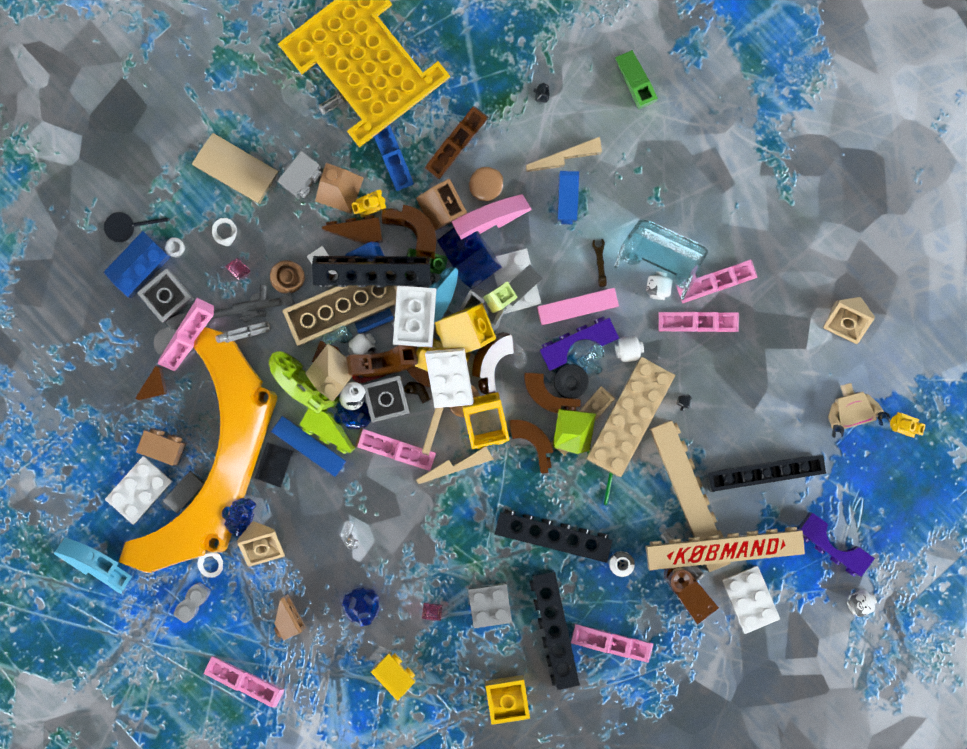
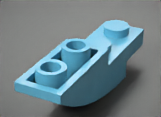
M454 267L443 270L440 274V280L437 283L434 282L429 287L437 289L434 323L441 320L452 300L458 276V270Z
M64 538L54 552L55 555L85 575L90 573L120 594L132 578L131 575L117 567L118 562L77 541Z

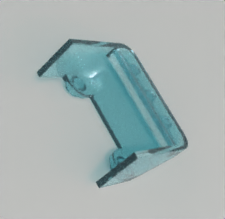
M639 220L622 243L613 268L617 269L623 260L630 265L639 264L641 260H644L676 275L674 281L679 288L684 289L680 297L681 300H684L701 270L708 250L703 245L651 221Z

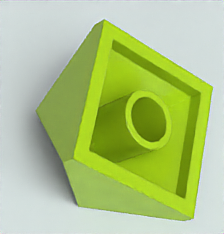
M559 409L553 447L576 454L590 451L596 413Z

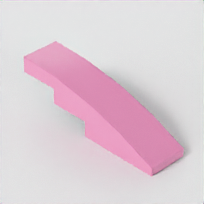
M523 194L469 212L452 221V224L462 240L476 231L481 234L495 225L500 228L532 209Z
M748 260L676 285L683 304L758 278L752 260Z
M659 312V332H739V313Z
M575 624L571 640L572 644L646 663L650 660L653 643Z

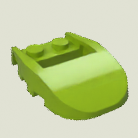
M282 351L272 353L269 358L270 371L278 384L293 399L318 414L322 410L329 407L334 408L340 401L339 396L332 402L315 388L305 374L306 371L302 369L303 364L296 358ZM302 385L306 389L305 392L298 386Z

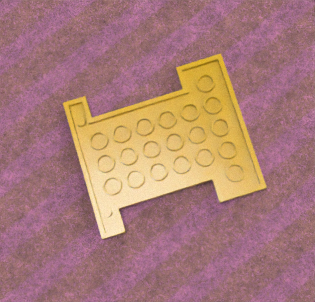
M334 0L278 43L279 47L301 75L317 63L361 118V121L347 131L359 148L450 78V75L439 61L422 72L378 16L392 6L390 0Z

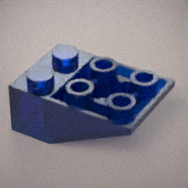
M452 228L437 240L452 266L458 270V276L461 281L470 289H474L502 268L495 254L478 231L461 240L455 228Z

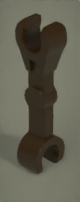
M594 239L592 247L597 257L599 287H605L607 285L603 260L605 242L601 239L602 246L596 247Z

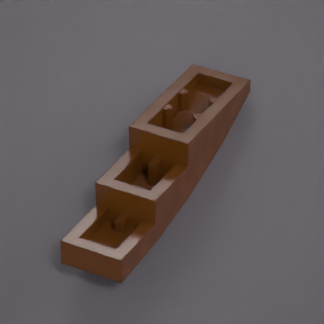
M473 106L450 136L446 138L425 166V169L438 179H441L489 117L476 106Z

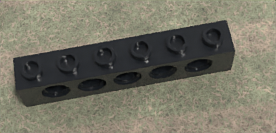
M313 256V285H318L319 287H327L329 285H337L339 287H347L348 285H357L358 287H366L368 285H375L377 287L430 286V256ZM333 270L337 274H330L328 271ZM353 270L356 274H349L348 271ZM368 271H374L376 274L371 275ZM387 271H394L395 274L390 275ZM413 271L415 274L409 275L406 272Z
M823 454L710 471L706 472L709 491L715 492L826 474Z
M508 509L499 513L495 535L605 563L608 561L613 540L609 539L607 534L598 532L597 535L590 534V530L579 528V531L573 530L571 525L560 523V526L553 525L552 520L544 518L541 521L534 520L535 516L523 514V517L515 515L516 511ZM515 520L522 523V528L519 531H514L511 528V523ZM533 525H538L541 529L540 533L536 536L531 535L529 532L530 527ZM557 530L559 532L558 539L550 540L548 537L549 532ZM574 534L577 536L578 541L576 544L570 545L567 543L569 535ZM589 539L596 541V547L592 550L586 548V542Z
M555 571L532 575L533 580H529L531 591H535L537 599H533L536 611L540 610L541 618H538L539 628L544 629L545 633L542 641L544 648H548L549 651L546 659L548 667L553 669V674L550 675L552 686H556L557 690L580 686ZM543 588H549L551 595L544 598L540 595V591ZM547 607L555 609L553 616L549 617L544 614ZM551 626L559 627L557 635L549 634L548 630ZM557 644L562 645L564 648L560 654L553 652V647ZM561 663L568 666L567 671L564 673L557 671V666Z

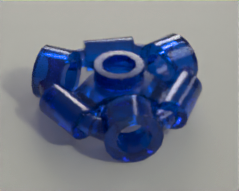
M340 400L336 405L337 411L334 414L337 424H343L348 429L359 430L361 427L366 428L369 425L371 417L365 400L362 406L356 410H348L341 405ZM360 413H363V414H364L363 417H362V418L360 419V421L358 422V416H359V414H360Z
M240 498L233 501L230 507L227 506L222 510V517L225 519L224 525L229 533H233L235 536H241L248 525L252 523L255 515L253 510L257 505L250 498Z
M364 587L353 589L351 593L345 594L342 607L346 612L345 616L352 623H357L359 627L371 625L374 618L378 617L381 608L379 605V595L373 589H364ZM366 594L374 604L370 605L364 599ZM352 597H354L356 605L353 609H349ZM361 613H369L370 617L358 619V615Z

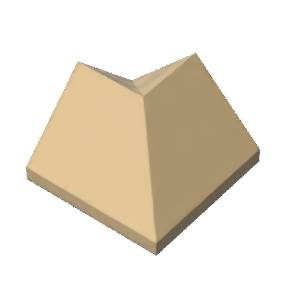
M861 297L835 301L823 328L858 344L875 316Z
M255 521L248 526L237 540V544L248 567L285 556L275 530Z

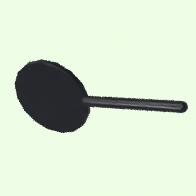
M115 212L106 218L104 231L110 240L124 242L132 236L135 226L167 222L170 218L133 223L129 215L123 212Z

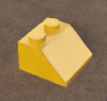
M389 652L372 668L371 673L398 701L415 683L416 679L414 677L416 675L409 667L405 668L401 664L402 659L396 653L392 655Z

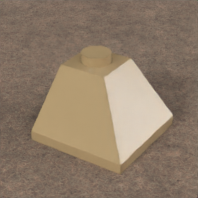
M329 343L305 373L315 388L332 402L352 377L348 373L346 356Z

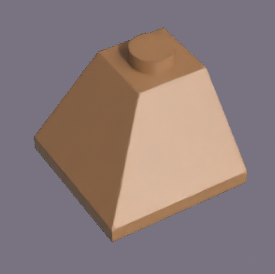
M326 163L319 182L315 202L352 214L351 204L356 202L364 178L346 169Z
M288 594L280 599L274 623L276 625L274 630L279 638L282 637L283 641L301 633L306 628Z

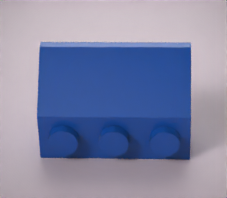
M142 231L110 264L104 273L127 297L133 298L171 256Z

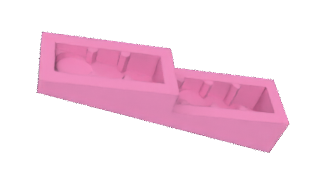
M615 288L538 306L537 310L542 326L619 307Z
M199 298L195 300L159 358V365L176 371L194 347L195 339L214 316V305Z
M363 428L360 429L355 444L358 448L428 471L431 470L436 455L432 451H430L429 456L422 454L423 448Z
M211 656L204 672L205 675L236 691L239 690L270 707H277L285 690L214 656Z

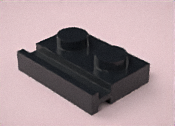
M267 442L254 479L281 488L294 451Z

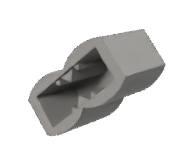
M201 582L193 585L188 590L185 600L176 607L174 616L184 623L193 619L198 613L199 606L208 599L211 590Z

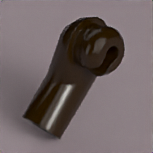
M412 381L404 386V391L407 394L418 395L422 404L431 400L424 385Z

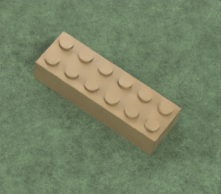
M372 271L369 274L373 275L376 274V272ZM387 271L388 274L393 275L392 271ZM357 285L337 286L282 311L295 342L300 347L395 306L397 287H377L375 285H368L366 287H358Z
M641 357L589 451L586 460L617 477H622L676 375Z

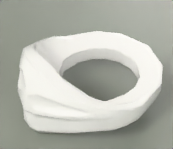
M220 218L215 221L212 226V236L215 241L225 246H230L233 243L237 234V227L233 221L228 218ZM222 223L229 224L232 229L231 237L227 239H222L217 234V228Z
M206 550L205 555L199 557L198 569L204 576L216 577L223 570V560L217 552ZM213 556L219 564L217 571L210 573L204 569L203 563L206 557Z

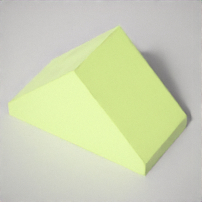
M508 281L483 296L492 313L503 309L518 298Z

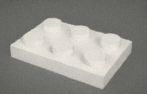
M527 248L490 258L497 287L507 281L510 283L529 264L531 265ZM537 285L513 306L508 304L504 314L542 304Z
M397 286L393 345L432 347L436 288Z
M465 349L426 351L425 357L434 407L473 405L474 401Z
M143 456L105 500L134 525L173 481Z
M758 566L722 580L744 634L780 620Z

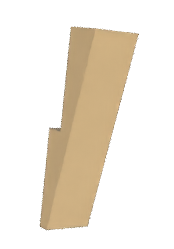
M600 137L527 164L526 172L564 167V159L601 155Z
M484 447L454 466L448 460L416 481L418 484L494 459L487 447Z

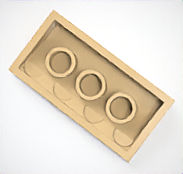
M214 133L206 141L192 163L196 168L258 204L261 203L279 171Z

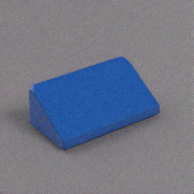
M390 308L360 320L355 323L357 332L359 334L365 333L393 321V314Z

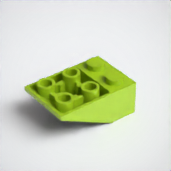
M308 408L299 424L303 427L302 430L309 435L316 434L320 436V441L328 445L330 443L336 445V449L344 454L355 450L356 447L332 411L324 409L318 414Z

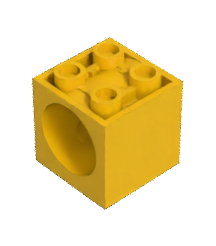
M483 303L450 314L434 323L436 333L442 341L443 350L464 348L465 353L479 349L496 339Z
M523 675L485 681L491 725L530 719Z

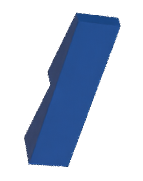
M389 124L376 134L374 138L395 189L399 191L413 185L414 182Z
M283 416L280 417L271 430L272 433L334 477L337 476L346 463L344 458Z

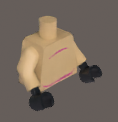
M852 383L840 386L843 397L835 399L828 415L831 428L833 429V438L836 437V432H840L841 437H843L844 429L875 421L877 418L880 426H883L882 419H887L890 422L889 414L884 412L879 403L869 394L864 392L854 393Z

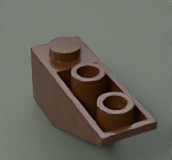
M375 215L364 216V220L356 221V218L345 219V223L337 224V221L326 222V226H322V230L363 245L370 242H383L379 217L375 218Z

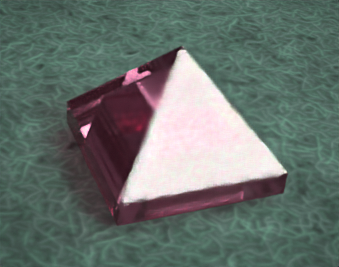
M238 258L226 265L231 276L237 280L250 273V270Z
M424 603L422 619L441 621L443 605Z

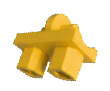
M376 190L356 199V202L351 204L354 214H360L362 218L385 209L386 200L381 196L382 191Z
M899 412L890 421L892 431L914 438L915 434L923 435L925 424L919 423L917 418Z

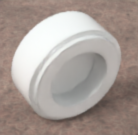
M170 238L165 243V251L168 255L179 257L184 253L185 245L182 240Z

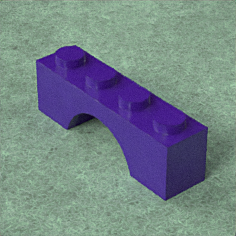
M603 316L594 320L595 324L590 327L586 324L577 328V333L570 335L568 332L560 336V341L553 343L551 340L542 344L543 349L539 351L548 371L567 363L568 350L577 341L590 340L602 347L618 340L619 337L611 319H605Z
M809 512L797 528V530L803 531V540L807 543L809 541L814 543V548L821 554L825 552L831 556L830 560L836 565L842 564L847 567L845 571L851 576L855 577L857 575L862 577L875 558L858 546L843 551L835 549L827 537L828 524L814 513Z

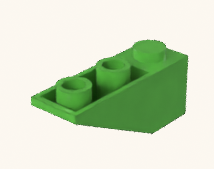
M633 50L615 57L638 110L655 103L658 99Z

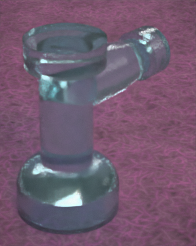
M341 326L334 333L325 334L323 340L326 345L328 343L331 345L336 341L349 343L352 339V333L345 326Z
M598 344L591 346L590 353L577 359L578 366L582 368L588 366L596 374L601 373L602 368L593 359L599 360L604 357L603 348Z

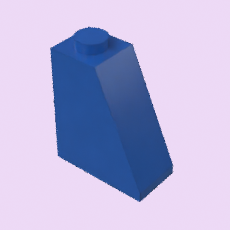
M579 171L559 172L557 221H561L562 225H573V222L577 221Z

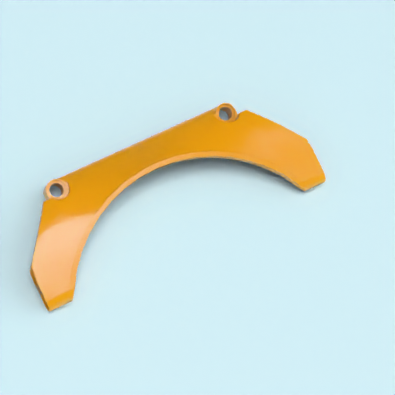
M204 327L194 341L195 350L203 359L210 372L219 401L220 436L217 453L209 476L192 503L173 521L149 535L124 543L119 562L152 573L174 564L204 556L206 550L221 553L228 548L277 402V394L272 390L261 387L263 381L245 359L235 341L228 343L225 341L218 343L216 341V336L223 334L222 332ZM267 393L268 400L264 402V395ZM218 539L219 546L216 548L215 541Z

